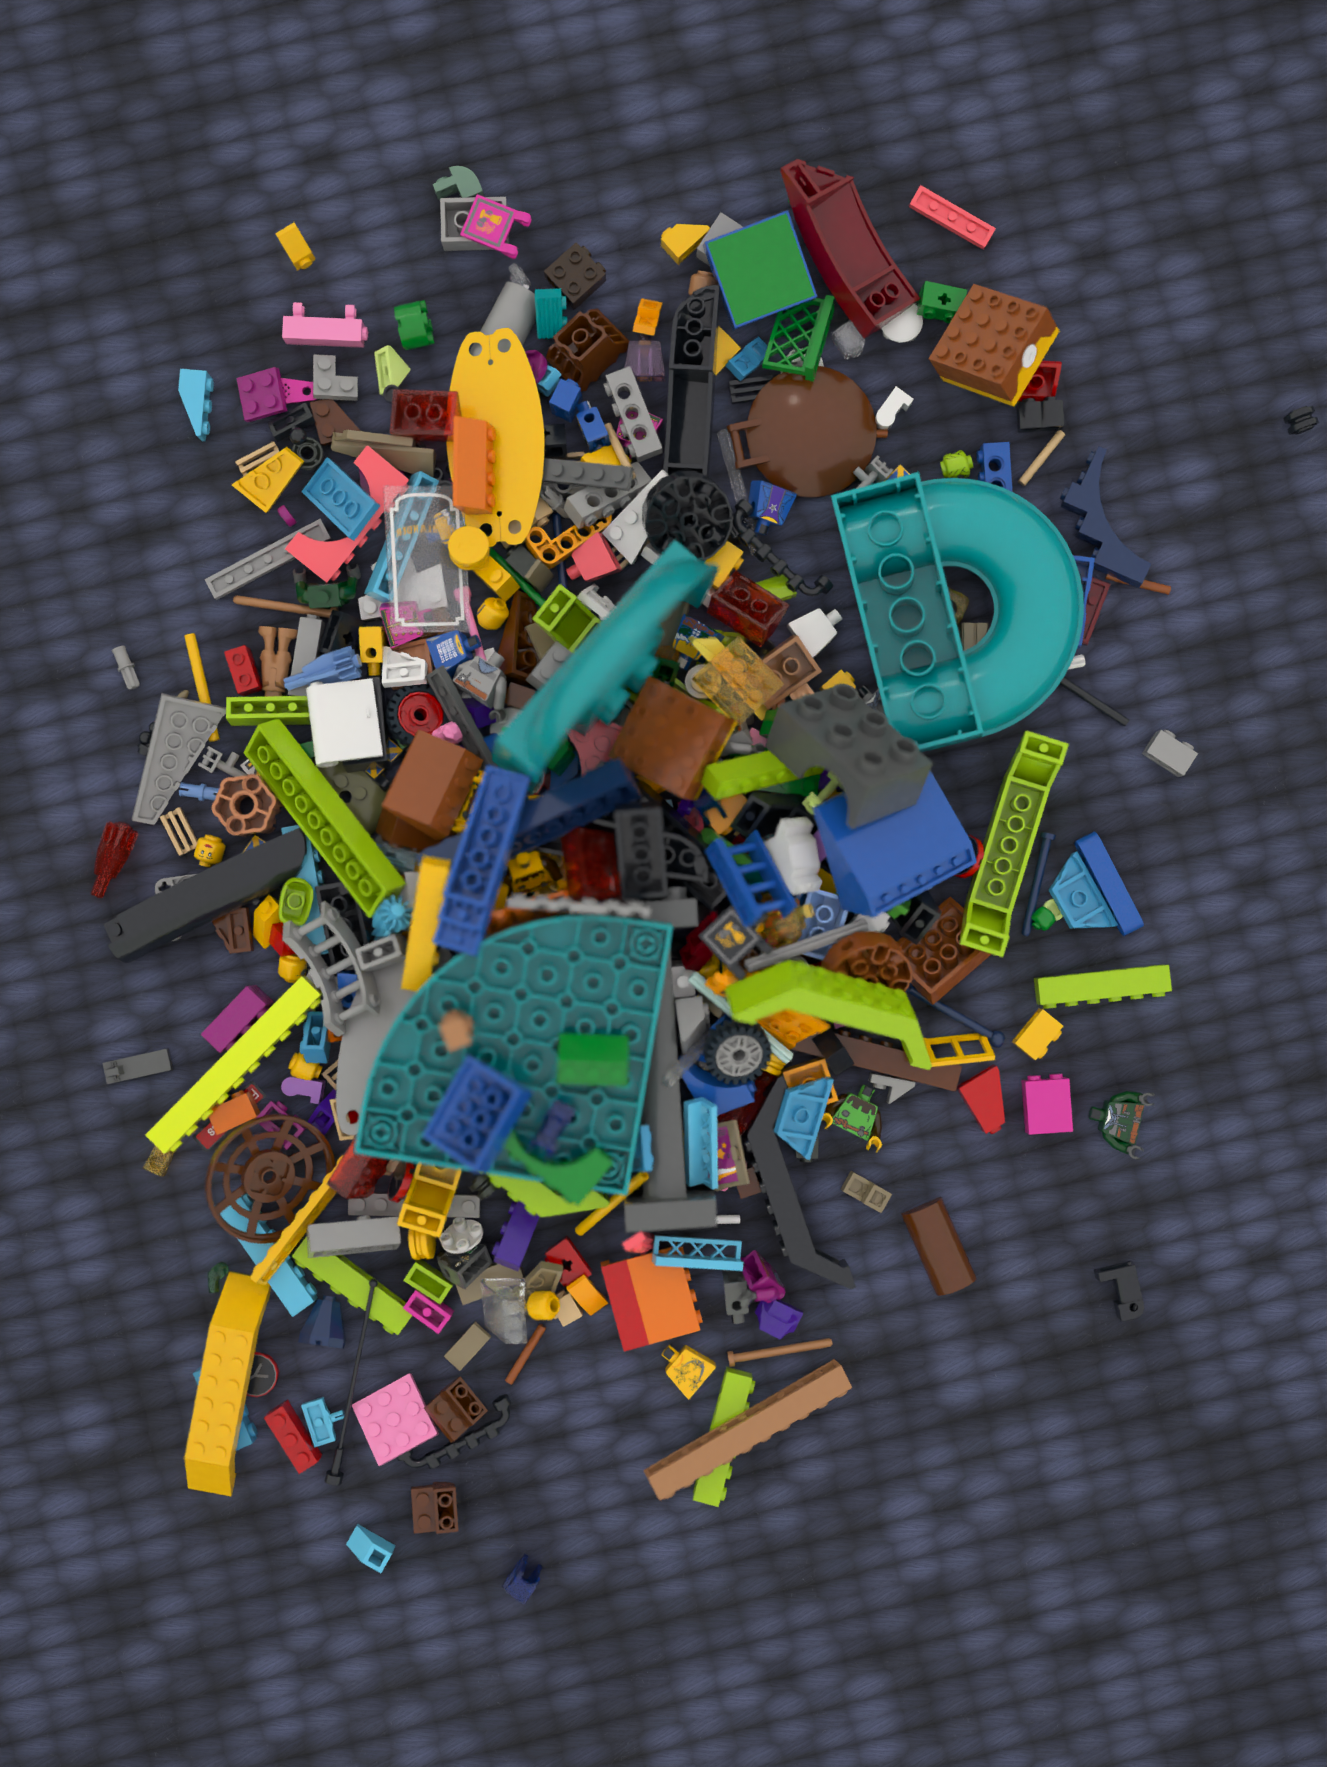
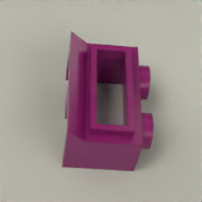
M279 1100L276 1103L270 1101L256 1118L269 1115L273 1109L279 1114L289 1115L286 1112L288 1107ZM271 1120L258 1123L268 1132L280 1130ZM297 1123L292 1124L298 1129L293 1136L299 1138L306 1128ZM284 1140V1148L290 1149L293 1143Z

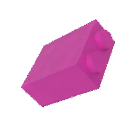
M1049 1074V1078L1041 1079V1075L1027 1076L1028 1080H1021L1025 1132L1029 1135L1073 1132L1069 1078L1063 1077L1062 1074Z

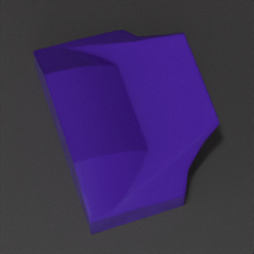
M764 1300L759 1301L754 1311L758 1317L759 1329L780 1340L788 1333L795 1331L804 1314L800 1309L782 1300H774L771 1303H767Z

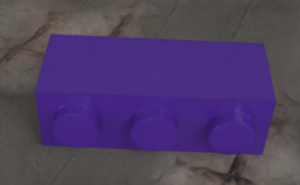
M520 1200L512 1202L508 1214L512 1215L510 1221H504L500 1231L503 1238L501 1243L496 1241L492 1254L495 1255L493 1262L518 1271L540 1217L538 1214L535 1216L530 1214L524 1208L526 1205Z

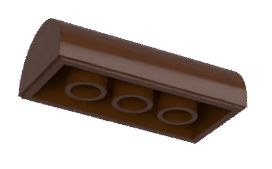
M941 1196L901 1213L936 1295L942 1296L954 1293L969 1286L977 1279Z

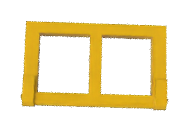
M979 1033L923 1038L932 1067L995 1060V1054L988 1038ZM979 1040L985 1053L964 1055L958 1042ZM951 1043L956 1056L935 1058L930 1045Z

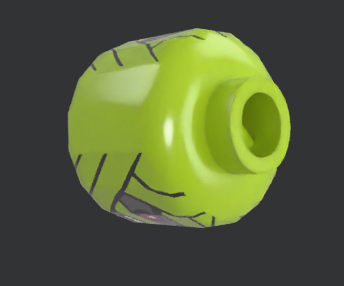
M962 450L944 455L943 461L940 462L944 478L964 479L969 477L970 469L974 468L971 455L966 456Z

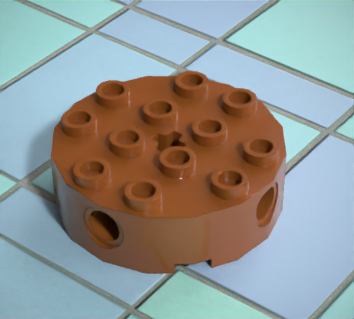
M878 931L855 932L850 936L844 937L838 943L832 945L821 962V967L827 971L843 973L846 976L856 979L861 978L874 984L879 983L888 988L900 989L905 993L909 983L912 982L913 973L908 958L904 955L901 945L891 936Z

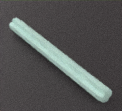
M693 972L689 976L688 982L732 1019L733 1016L727 997L714 994L711 989L704 985L706 979L698 972ZM762 1028L768 1037L771 1052L785 1064L791 1061L793 1053Z

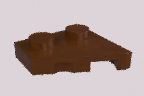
M239 908L212 921L217 929L215 931L224 940L230 954L254 951L249 908Z

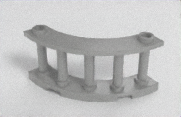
M324 901L321 903V916L302 927L297 926L291 920L283 924L282 940L300 959L305 958L311 967L308 972L316 988H321L324 997L321 1000L324 1026L339 1037L345 1034L347 1019L365 1010H369L376 1017L380 1016L381 999L378 995L373 972L361 971L355 949L361 946L336 908L331 907ZM324 924L334 932V936L318 945L313 944L306 936V934ZM341 942L349 957L328 967L321 953ZM354 965L359 980L337 990L333 975ZM361 989L362 1002L343 1011L342 999Z

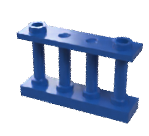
M753 831L743 842L744 844L727 847L722 838L715 839L705 852L744 927L753 926L763 915L762 913L779 909L783 918H787L797 907V904L758 831ZM748 852L754 863L737 866L732 855ZM758 871L764 882L747 885L742 874ZM769 890L774 901L758 905L752 894Z

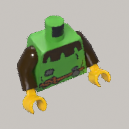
M863 1084L858 1096L851 1092L837 1096L838 1101L827 1104L822 1118V1120L826 1121L824 1129L834 1124L867 1141L870 1138L866 1149L869 1150L871 1144H874L877 1147L876 1152H878L882 1146L880 1140L882 1132L881 1112L878 1110L877 1105L869 1102L875 1090Z

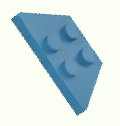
M1077 851L1073 852L1049 889L1070 929L1117 926L1118 924L1079 853Z
M828 1076L786 1089L775 1124L774 1132L807 1160L811 1158L834 1079Z

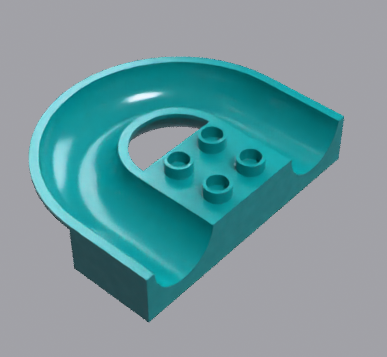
M919 472L831 495L876 683L889 725L903 737L914 741L918 745L920 752H925L981 738L1006 729L1031 714L1053 693L1065 676L1076 653L1083 625L1084 602L1080 574L1068 544L1047 516L1021 496L1003 487L988 482L963 478H943L921 482ZM942 567H960L973 572L984 581L993 598L994 616L988 632L980 642L965 651L962 648Z
M675 540L495 739L492 761L501 769L529 776L531 779L528 792L533 795L539 788L546 764L569 729L578 731L585 736L599 720L606 726H609L624 709L625 705L623 704L630 696L625 690L629 687L637 694L643 688L648 676H653L654 673L652 671L659 663L654 656L665 634V631L659 626L658 622L678 601L689 603L698 609L703 604L718 574L719 566L715 563L709 565L698 560Z

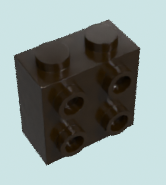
M577 242L544 270L545 279L554 289H561L562 296H566V302L574 310L606 282L605 268L600 262L595 263L590 258L592 255L585 246L580 247Z

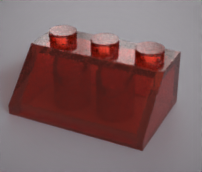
M393 389L390 421L391 435L411 437L417 441L453 442L454 417H462L457 391Z
M735 571L711 595L707 613L761 647L773 635L790 604L738 571Z
M576 827L561 837L568 896L572 898V901L581 902V899L602 901L622 896L613 833Z

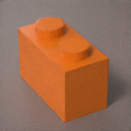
M243 1090L231 1095L232 1100L223 1102L221 1105L217 1103L212 1108L214 1112L209 1119L216 1135L254 1119L260 1114L251 1091L245 1094Z

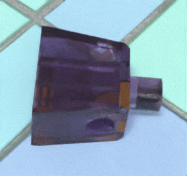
M638 333V341H629L624 368L631 367L636 381L665 382L660 341H651V335Z

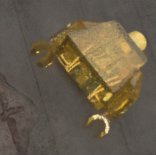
M769 890L757 892L762 894V900H760L762 904L774 901ZM794 898L797 907L787 918L782 917L779 909L768 912L769 915L763 921L768 943L772 944V948H780L798 941L802 936V930L806 928L804 919L814 916V909L810 903L800 906L799 899Z

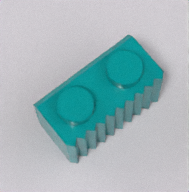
M535 289L537 338L553 339V336L568 323L567 316H563V310H567L566 296H562L561 289Z

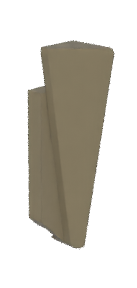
M343 430V433L333 432L332 451L357 458L368 445L397 470L411 474L421 471L434 478L437 454L434 449L416 448L414 438L354 430Z

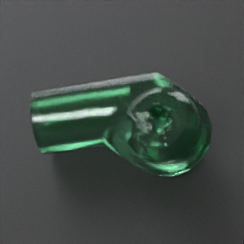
M217 1263L208 1272L209 1293L220 1292L219 1280L229 1272V1267L226 1263Z

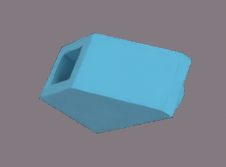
M357 1524L346 1543L362 1563L379 1573H382L396 1546Z

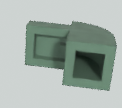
M463 166L449 167L451 176L441 177L433 184L438 200L456 192H459L461 198L476 197L477 194L484 197L477 176L470 169Z

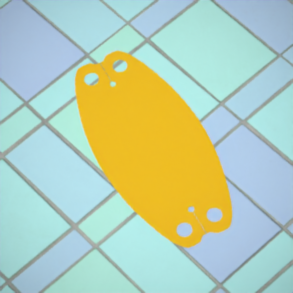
M497 329L491 335H484L482 332H472L465 337L459 349L448 397L446 445L451 480L453 482L454 417L459 416L487 421L496 432V440L493 441V450L496 455L495 463H493L495 485H493L492 494L495 496V506L492 507V514L466 515L462 511L461 514L466 526L480 528L485 523L492 526V533L487 537L489 547H493L500 541H505L509 545L521 544L527 537L534 520L543 476L544 425L538 389L524 348L517 335L511 329ZM501 339H508L511 343V348L505 353L500 352L497 347ZM476 342L482 346V352L478 356H472L469 353V347L472 343ZM490 358H491V360H493V364H492V365H489V364H488V361L490 360ZM498 511L502 512L500 518L497 516ZM513 520H518L522 526L517 534H512L508 530V525Z

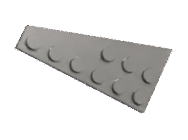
M161 693L132 821L155 825L171 796L178 789L180 782L205 747V743L216 730L221 718L226 714V707Z

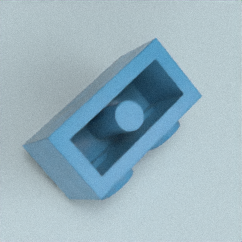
M308 1011L306 1022L303 1025L304 1036L303 1041L300 1042V1054L304 1055L306 1063H328L331 1042H328V1029L324 1026L323 1012Z

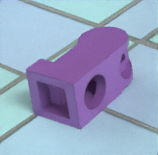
M290 1076L282 1082L281 1089L287 1096H294L296 1094L310 1096V1103L320 1104L323 1101L326 1080L314 1078L312 1080H304Z

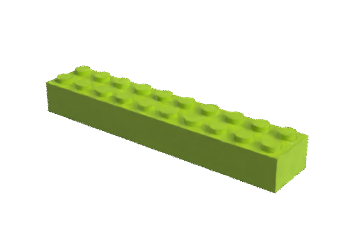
M276 719L258 724L244 751L245 756L369 918L373 917L385 899L389 900L391 896H394L396 901L407 883L281 720Z

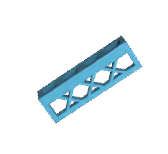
M703 1097L684 1101L685 1184L691 1187L703 1183L712 1190L718 1188L717 1105Z
M654 1235L652 1262L655 1266L743 1271L744 1262L740 1259L742 1241ZM659 1241H668L673 1246L667 1253H658ZM685 1242L691 1243L695 1248L688 1255H684L678 1250ZM706 1244H712L716 1249L710 1256H704L700 1251ZM728 1245L736 1246L735 1258L725 1257L721 1251Z

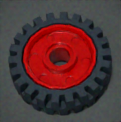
M426 684L402 687L391 697L385 711L386 725L388 724L389 733H392V737L400 741L401 745H406L407 748L410 747L417 730H422L432 735L434 730L450 722L431 685L428 686ZM415 711L422 713L423 721H418L415 718Z

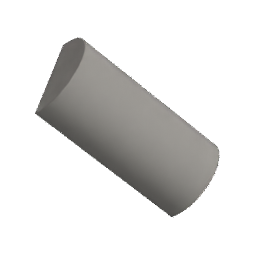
M506 282L480 332L484 335H491L497 329L509 328L517 335L523 346L536 322L535 294L519 284ZM501 339L497 346L498 350L504 353L511 348L510 341L508 339ZM475 342L469 353L472 356H478L482 352V346ZM491 358L488 361L489 365L493 364V360H491Z

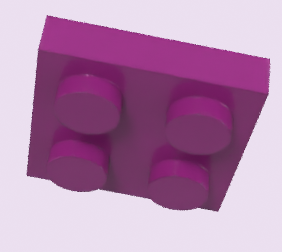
M273 367L237 378L245 421L251 422L287 411L279 368Z

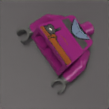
M753 1250L746 1257H740L744 1262L742 1273L751 1290L743 1289L739 1294L737 1300H742L741 1307H748L752 1300L756 1302L764 1300L767 1303H771L784 1297L785 1288L778 1273L756 1250ZM727 1255V1256H726V1257L735 1258V1257L732 1256V1255Z

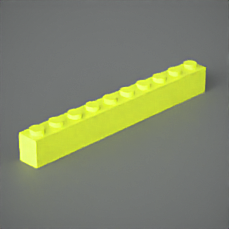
M301 976L160 1119L146 1136L164 1154L170 1151L175 1152L183 1144L181 1140L186 1135L188 1137L191 1136L198 1129L196 1124L201 1119L204 1121L208 1119L214 1112L212 1108L217 1103L221 1105L229 1097L227 1093L232 1088L237 1089L245 1081L243 1077L248 1072L253 1073L260 1066L258 1061L263 1056L266 1058L270 1056L276 1049L274 1045L279 1040L283 1042L292 1033L290 1029L295 1024L299 1026L307 1018L305 1014L310 1009L315 1010L321 1004L322 991L316 988L315 984L307 976Z

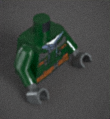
M356 564L354 569H351L350 565L346 566L349 577L347 581L306 584V570L303 568V573H296L294 569L293 578L296 584L298 601L302 604H309V608L336 607L350 603V600L356 595L357 579L361 577L359 565Z
M1124 1091L1113 1095L1110 1100H1104L1102 1109L1091 1107L1088 1118L1099 1121L1098 1130L1102 1132L1103 1139L1113 1149L1129 1154L1133 1159L1140 1160L1141 1158L1136 1157L1134 1152L1137 1149L1144 1151V1149L1132 1145H1136L1144 1105L1153 1106L1155 1104L1149 1103L1147 1097L1148 1095L1155 1096V1094L1152 1092L1142 1094Z

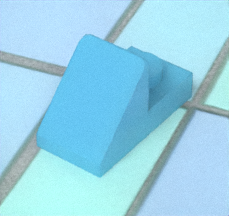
M547 365L544 377L536 385L538 391L548 397L558 385L559 377L562 374L556 368Z

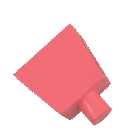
M600 532L595 533L572 552L571 555L575 564L566 569L571 580L582 575L583 579L587 582L622 571L606 537Z

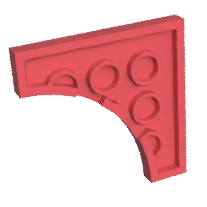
M599 720L585 736L578 731L569 729L566 734L577 751L581 766V776L587 771L595 769L602 760L606 762L613 760L608 757V754L622 729L621 726L613 722L606 726Z

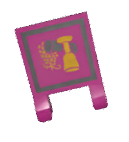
M477 194L460 236L515 259L518 255L517 247L505 243L514 220L523 226L529 227L531 215L514 210Z

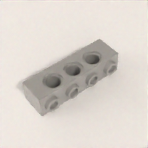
M629 366L606 375L607 383L603 385L607 396L612 395L614 404L611 405L615 416H620L623 423L619 426L623 437L628 436L630 441L627 447L631 457H636L639 463L662 454L661 443L631 367ZM621 391H627L630 393V396L627 399H621L618 394ZM634 411L638 414V417L630 420L626 417V414ZM639 431L644 432L646 437L643 440H637L634 437L635 433Z
M638 462L631 464L636 477L632 479L630 491L586 487L567 497L564 511L578 529L593 525L599 518L610 516L620 507H627L652 481Z

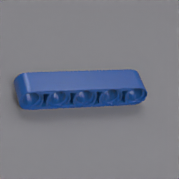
M1094 831L1074 842L1075 847L1118 924L1117 928L1122 936H1126L1143 927L1142 918L1098 834Z

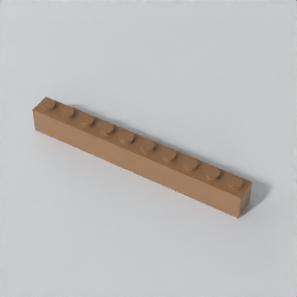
M833 1359L643 1471L658 1499H668L675 1494V1491L682 1487H689L699 1477L711 1474L721 1464H728L733 1460V1457L750 1451L752 1446L759 1442L769 1440L774 1433L786 1430L796 1420L808 1417L813 1410L823 1408L832 1399L844 1396L852 1386L842 1366Z

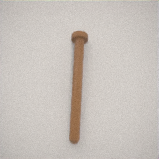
M238 595L233 599V602L239 605L330 618L332 610L338 611V607H331V609L309 608V606Z
M826 1338L733 1354V1351H728L729 1367H734L737 1362L831 1347L832 1339Z

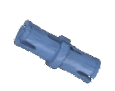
M181 782L180 788L189 790H179V796L198 798L199 801H204L205 799L215 801L216 794L220 788L207 787L206 784L194 785Z

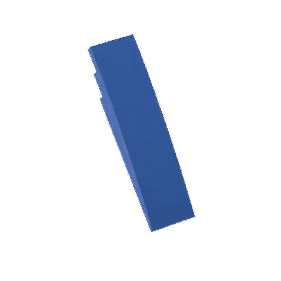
M487 765L442 894L444 900L437 918L439 924L432 941L433 944L475 957L478 956L519 824L531 779L529 776Z

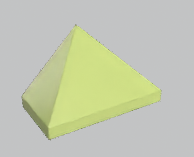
M388 345L374 352L380 395H383V391L388 385L399 386L411 370L396 351Z

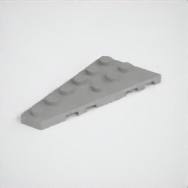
M512 894V898H507L506 907L650 917V908L642 907L643 903L627 902V906H619L620 901L604 900V905L596 904V899H581V903H574L572 898L558 897V901H549V896L535 895V900L526 899L524 894Z

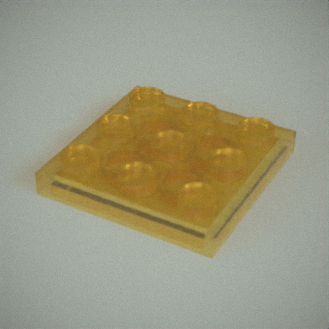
M739 636L692 678L726 716L738 722L736 724L737 727L784 685L780 678Z

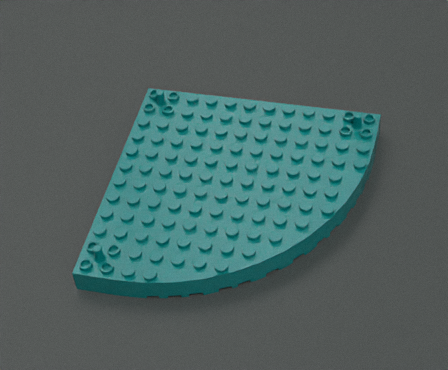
M563 914L531 920L483 939L477 957L462 952L457 954L436 971L411 997L384 1039L367 1081L354 1153L472 1171L423 1137L426 1128L467 1055H470L503 1074L506 1073L509 1077L533 1091L514 1125L519 1139L528 1150L547 1160L566 1161L583 1155L596 1144L613 1158V1164L592 1190L627 1195L673 928L672 923L613 914ZM458 1009V1012L464 1010L466 1015L470 1014L474 1024L472 1031L474 1035L471 1044L448 1051L439 1024L446 1012ZM559 1033L629 1036L627 1086L557 1084ZM502 1147L489 1172L486 1173L537 1182L544 1181L538 1174L534 1176L525 1169L526 1165L520 1160L516 1162L507 1154L508 1151L504 1147Z

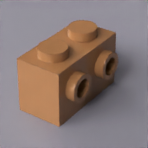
M458 1009L446 1012L445 1016L442 1017L439 1027L448 1051L471 1044L474 1037L472 1032L474 1024L470 1014L466 1015L464 1010L458 1012Z

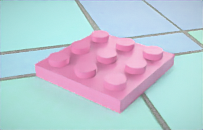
M410 1373L352 1404L378 1466L384 1465L439 1434L434 1421L424 1410L426 1404Z

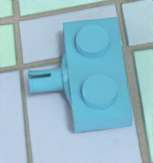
M324 1397L303 1403L301 1407L314 1447L336 1441L337 1437L333 1423L344 1419V1410L330 1413Z

